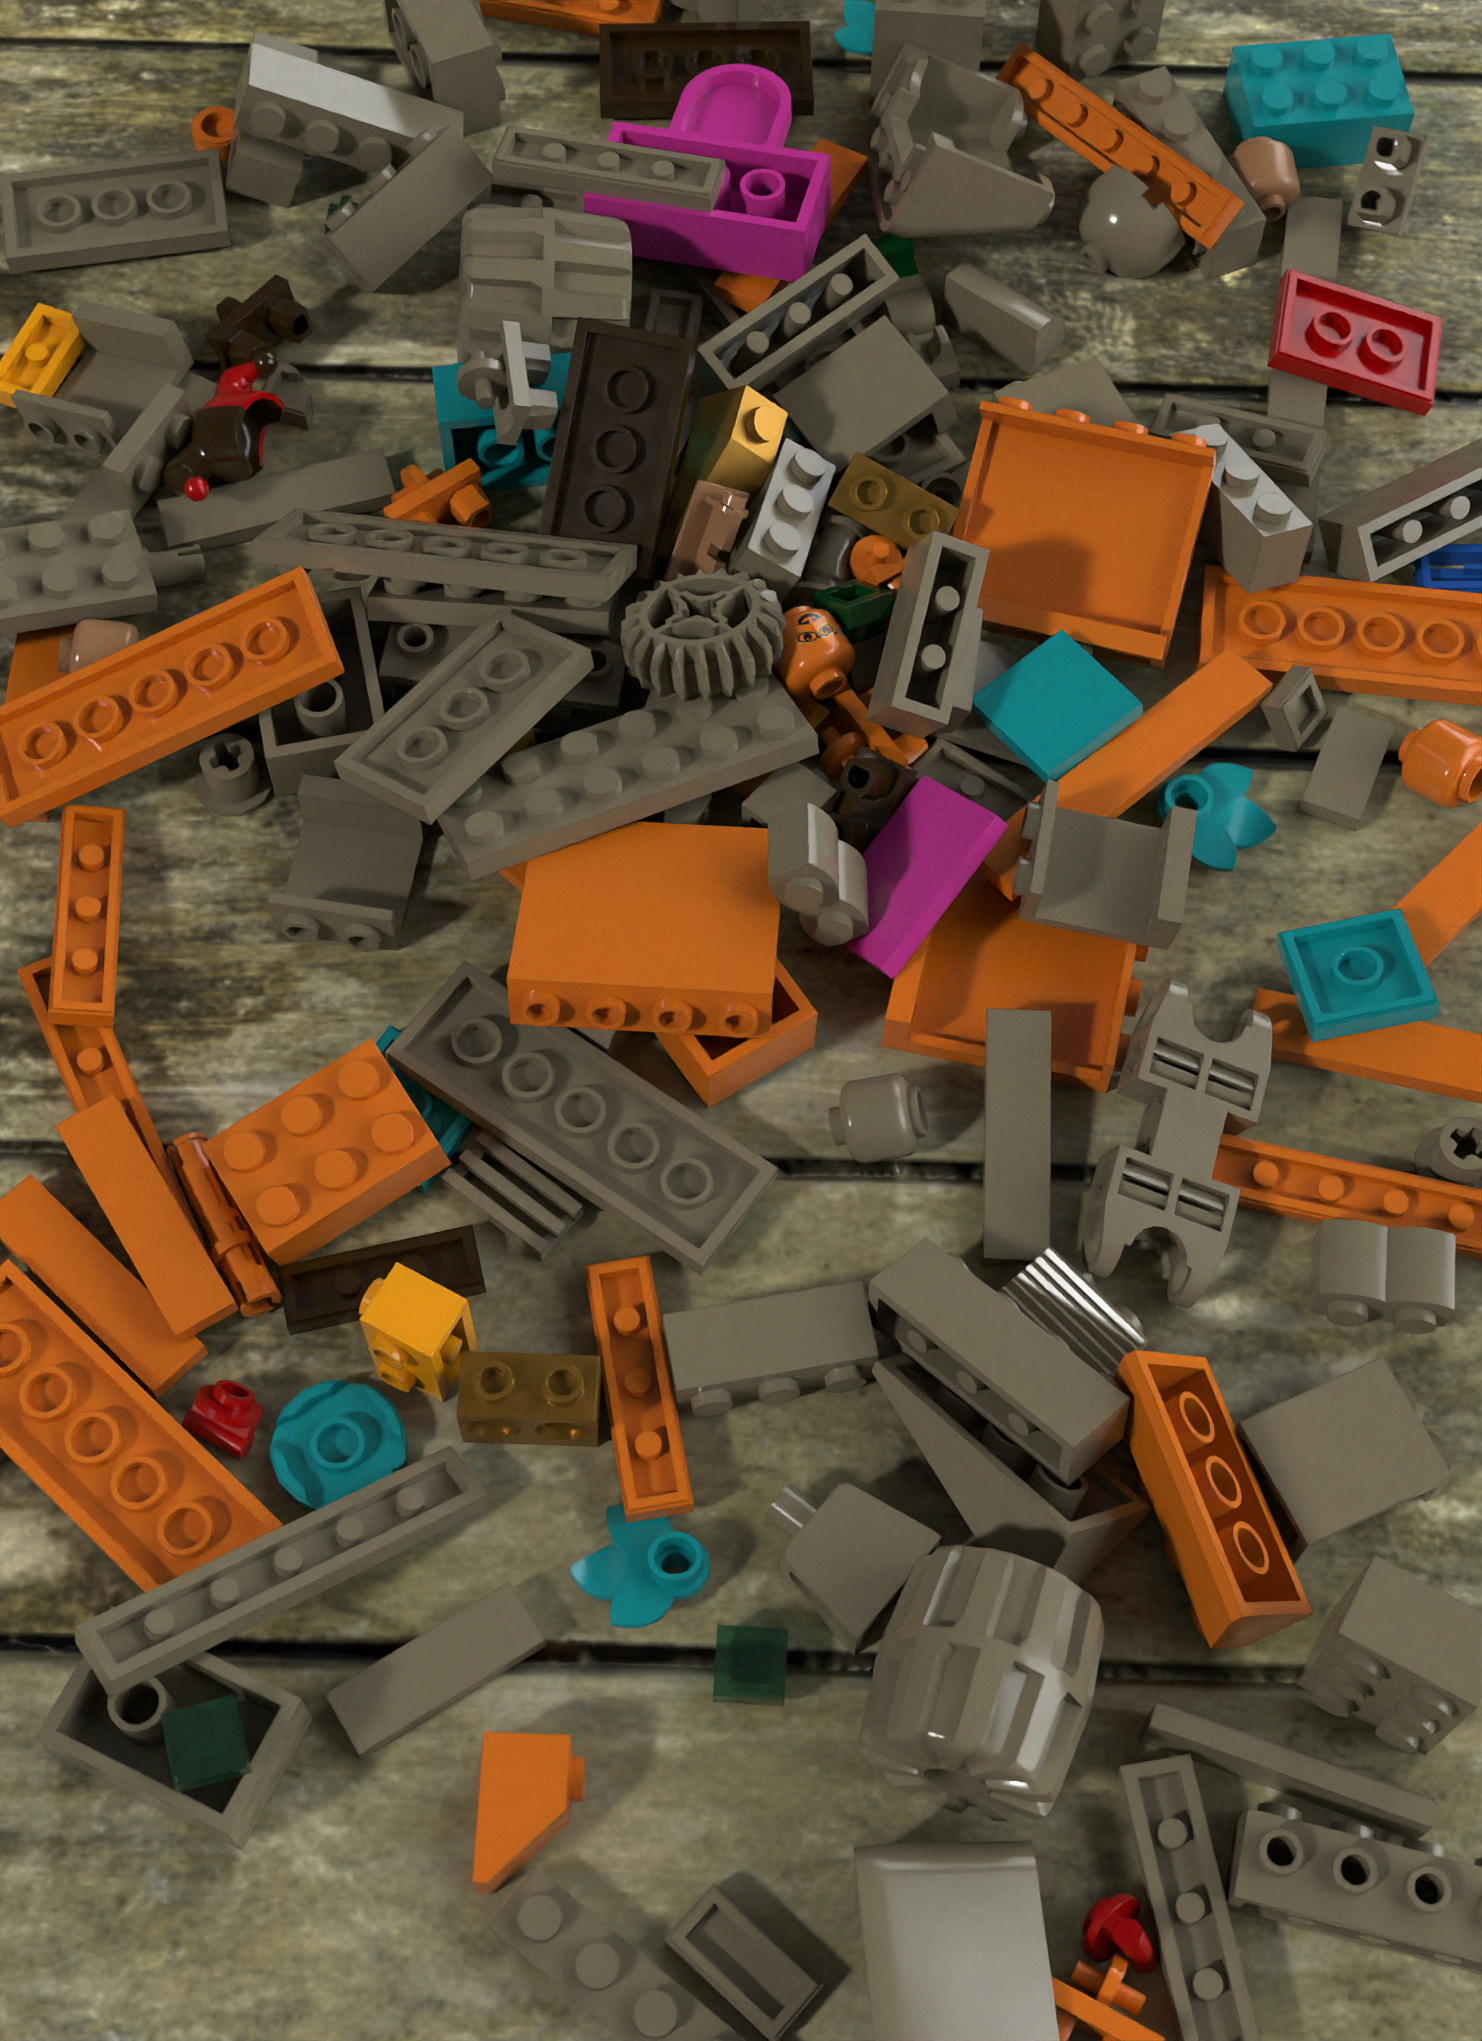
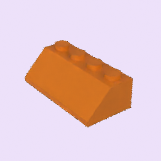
M1133 1350L1123 1356L1113 1376V1379L1119 1384L1124 1394L1130 1398L1123 1440L1129 1445L1140 1472L1138 1477L1140 1490L1146 1501L1154 1508L1164 1532L1166 1555L1173 1567L1180 1572L1192 1602L1190 1605L1192 1620L1198 1631L1207 1639L1210 1649L1246 1647L1312 1615L1313 1611L1206 1357Z

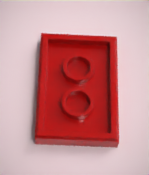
M1287 268L1279 283L1267 366L1425 416L1434 403L1443 318Z

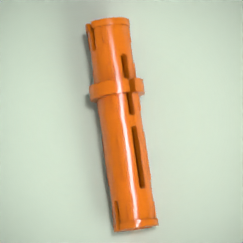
M191 1132L184 1134L173 1141L174 1146L169 1145L167 1147L166 1154L171 1160L175 1171H177L196 1216L211 1245L209 1257L215 1268L219 1271L222 1270L227 1278L241 1314L244 1317H256L265 1314L275 1308L273 1303L281 1302L282 1295L264 1263L261 1255L263 1247L253 1230H249L238 1209L239 1207L203 1150L201 1144L208 1141L204 1133Z

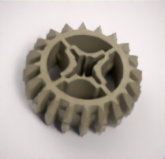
M700 568L694 575L684 576L677 573L675 580L670 582L655 581L653 591L637 593V602L625 607L626 618L621 621L622 632L620 633L625 663L630 669L631 676L639 678L641 687L645 689L655 688L659 697H667L677 693L681 702L686 701L691 696H703L707 701L712 694L724 693L731 697L734 688L739 686L753 688L755 677L764 678L770 676L772 665L782 661V650L784 648L782 630L786 627L785 616L782 615V607L780 602H778L776 591L768 590L764 580H750L747 572L728 575L726 569L721 568L716 573H704Z

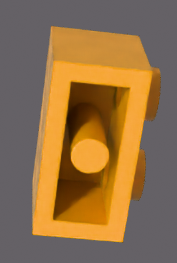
M398 1262L395 1263L385 1280L377 1278L363 1296L359 1307V1314L362 1315L360 1322L368 1343V1350L372 1355L374 1365L377 1366L376 1374L398 1390L408 1393L414 1386L444 1402L460 1377L462 1351H476L478 1348L468 1300Z

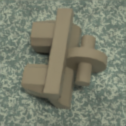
M1378 126L1373 127L1346 222L1349 228L1375 231L1402 238L1412 200L1417 193V183L1430 141L1427 135Z
M502 320L499 327L501 335L499 346L489 352V354L485 351L472 353L471 360L463 364L457 371L456 381L460 394L469 400L477 401L479 408L489 409L493 407L498 444L515 446L522 429L545 431L551 429L558 413V402L555 391L529 388L528 384H545L551 366L549 345L522 341L520 322Z

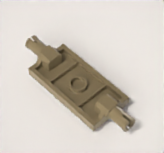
M129 509L0 528V636L76 624L84 618L107 619L157 611L158 593L156 588L206 581V566L200 545L193 544L190 547L148 553L145 547H141Z

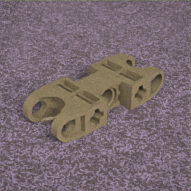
M1167 978L1148 1002L1130 1038L1116 1093L1145 1104L1135 1146L1132 1149L1120 1144L1098 1159L1083 1217L1081 1259L1088 1272L1102 1278H1107L1116 1267L1124 1245L1131 1246L1134 1239L1144 1241L1151 1245L1160 1255L1163 1264V1278L1169 1280L1167 1287L1168 1301L1183 1308H1190L1208 1288L1227 1249L1241 1189L1214 1180L1211 1176L1222 1133L1236 1136L1258 1122L1271 1068L1272 1024L1266 1014L1253 1009H1246L1237 1020L1229 1041L1213 1042L1203 1036L1195 1026L1192 1017L1193 1005L1187 1003L1188 986L1178 980Z

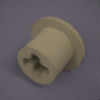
M222 733L212 737L203 745L199 755L200 767L195 774V790L200 803L210 812L224 817H240L256 811L267 801L273 790V785L266 759L253 750L251 743L245 737L235 733Z
M1459 1117L1452 1119L1445 1126L1434 1128L1421 1139L1414 1153V1169L1418 1176L1482 1189V1121L1472 1117Z

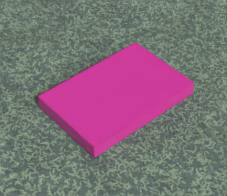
M923 775L862 855L867 865L869 934L840 945L891 979H894L1009 826L995 813Z

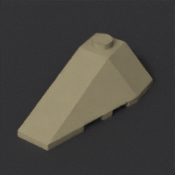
M901 1354L876 1360L871 1372L982 1548L1013 1553L1043 1564L1067 1576L1070 1581L1078 1586L1150 1513L1152 1507L1098 1461L1067 1487L908 1355Z

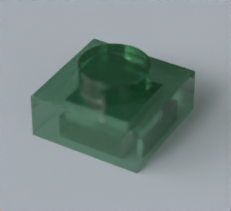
M717 1625L713 1702L784 1706L788 1629Z
M234 1694L161 1713L173 1787L178 1792L252 1773L239 1702Z

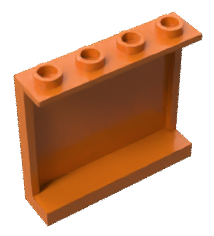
M999 397L997 403L981 400L979 411L982 416V422L959 507L961 511L956 518L952 534L954 538L990 550L977 603V608L984 610L981 630L1043 644L1062 629L1079 645L1084 643L1093 646L1092 655L1163 671L1216 468V449L1206 447L1207 441L1190 434L1174 433L1170 440L1148 435L1146 427L1132 422L1115 421L1113 427L1089 423L1090 417L1088 415L1070 409H1057L1055 415L1032 411L1033 406L1030 403L1017 398Z
M634 821L528 860L507 974L510 1024L771 1039L772 1002L781 903L774 897L768 885V828Z
M976 869L894 978L885 1016L882 1047L984 1068L985 1014L987 1008L1051 1011V1082L1106 1093L1112 1072L1122 1071L1129 1041L1132 1036L1121 1033L1124 1015L1135 1017L1140 999L1143 980L1131 978L1134 960L1145 962L1149 946L1018 920L1022 896L1019 895L1013 901H1010Z

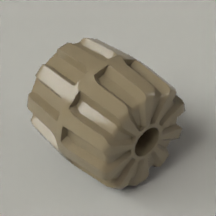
M551 207L473 208L467 210L462 219L460 242L459 301L457 311L458 363L470 361L472 353L476 351H485L489 354V352L496 349L501 343L499 327L502 320L520 322L522 341L549 345L550 354L569 353L572 351L578 317L629 327L632 288L631 233L626 222L614 217Z
M951 1545L938 1547L932 1555H921L910 1571L885 1629L875 1659L873 1676L858 1738L859 1751L863 1760L874 1770L883 1771L885 1779L908 1794L921 1791L933 1794L937 1806L959 1814L971 1806L981 1808L993 1821L1012 1822L1015 1812L1036 1820L1046 1816L1059 1795L1090 1713L1104 1637L1100 1605L1091 1594L1082 1590L1070 1581L1067 1576L1043 1564L1013 1553L991 1548Z

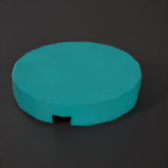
M326 1380L302 1390L282 1409L275 1423L276 1429L270 1444V1460L281 1488L300 1507L313 1512L405 1468L407 1463V1433L396 1406L379 1389L362 1383V1386L357 1383H346L345 1380Z

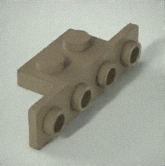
M190 371L187 372L177 387L166 382L60 519L129 509L133 520L162 482L163 467L190 443L191 429L195 417L200 409L210 399L214 398L217 383Z

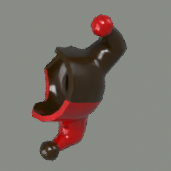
M261 350L256 354L254 360L228 368L222 373L215 389L214 398L210 399L195 417L191 429L190 443L162 469L163 483L172 492L185 495L193 502L206 499L210 492L207 479L213 477L223 483L232 484L249 480L263 469L265 430L268 424L280 420L284 413V402L272 393L252 391V385L262 374L272 375L276 372L278 360L273 352Z

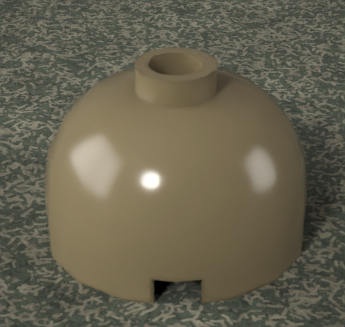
M1116 165L1111 166L1104 174L1100 175L1082 196L1077 211V228L1080 238L1085 245L1080 249V254L1086 263L1101 275L1108 269L1121 278L1138 279L1155 274L1169 264L1185 245L1186 240L1181 227L1168 208L1162 202L1155 208L1143 196L1149 188L1129 171Z

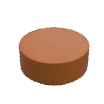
M215 106L207 108L195 116L191 123V133L197 151L218 148L220 159H229L234 125V109Z

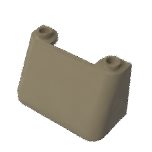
M905 42L866 117L860 137L861 153L868 157V170L866 174L879 227L882 232L900 239L1030 231L1036 224L1041 225L1047 220L1055 200L1051 181L1048 177L1039 173L1032 174L1029 178L1014 173L1007 154L1009 146L1016 144L1021 139L1028 121L1027 113L1023 112L1024 103L1018 88L910 42Z
M1032 1841L898 1843L853 1847L874 2041H1060L1041 1901L1054 1900L1053 1880L1048 1854L1034 1855Z

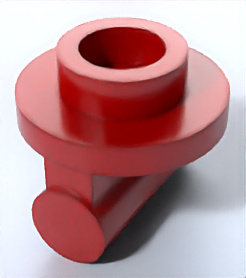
M219 1380L215 1385H205L199 1388L193 1406L184 1417L182 1427L242 1460L253 1446L255 1440L254 1432L260 1422L263 1410L254 1400L255 1395L248 1387L230 1380Z
M1121 1893L1112 1899L1104 1897L1091 1908L1082 1926V1933L1086 1936L1084 1940V1953L1086 1956L1099 1964L1108 1961L1117 1951H1120L1126 1957L1133 1970L1139 1974H1149L1157 1968L1159 1955L1138 1923L1140 1915V1903L1128 1893Z

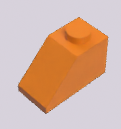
M483 1731L472 1883L478 1894H493L570 1823L571 1801L584 1802L586 1757H573L574 1748L571 1735Z

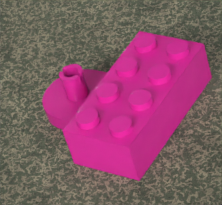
M721 65L698 74L686 85L668 129L614 121L606 140L725 160L726 175L712 212L587 192L583 196L585 213L614 217L626 222L631 233L632 256L795 282L810 270L831 208V155L783 147L791 125V94L789 88L779 76L767 69L754 65Z

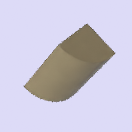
M969 263L961 264L946 276L941 321L1027 374L1032 375L1063 342L1065 323L1062 318Z

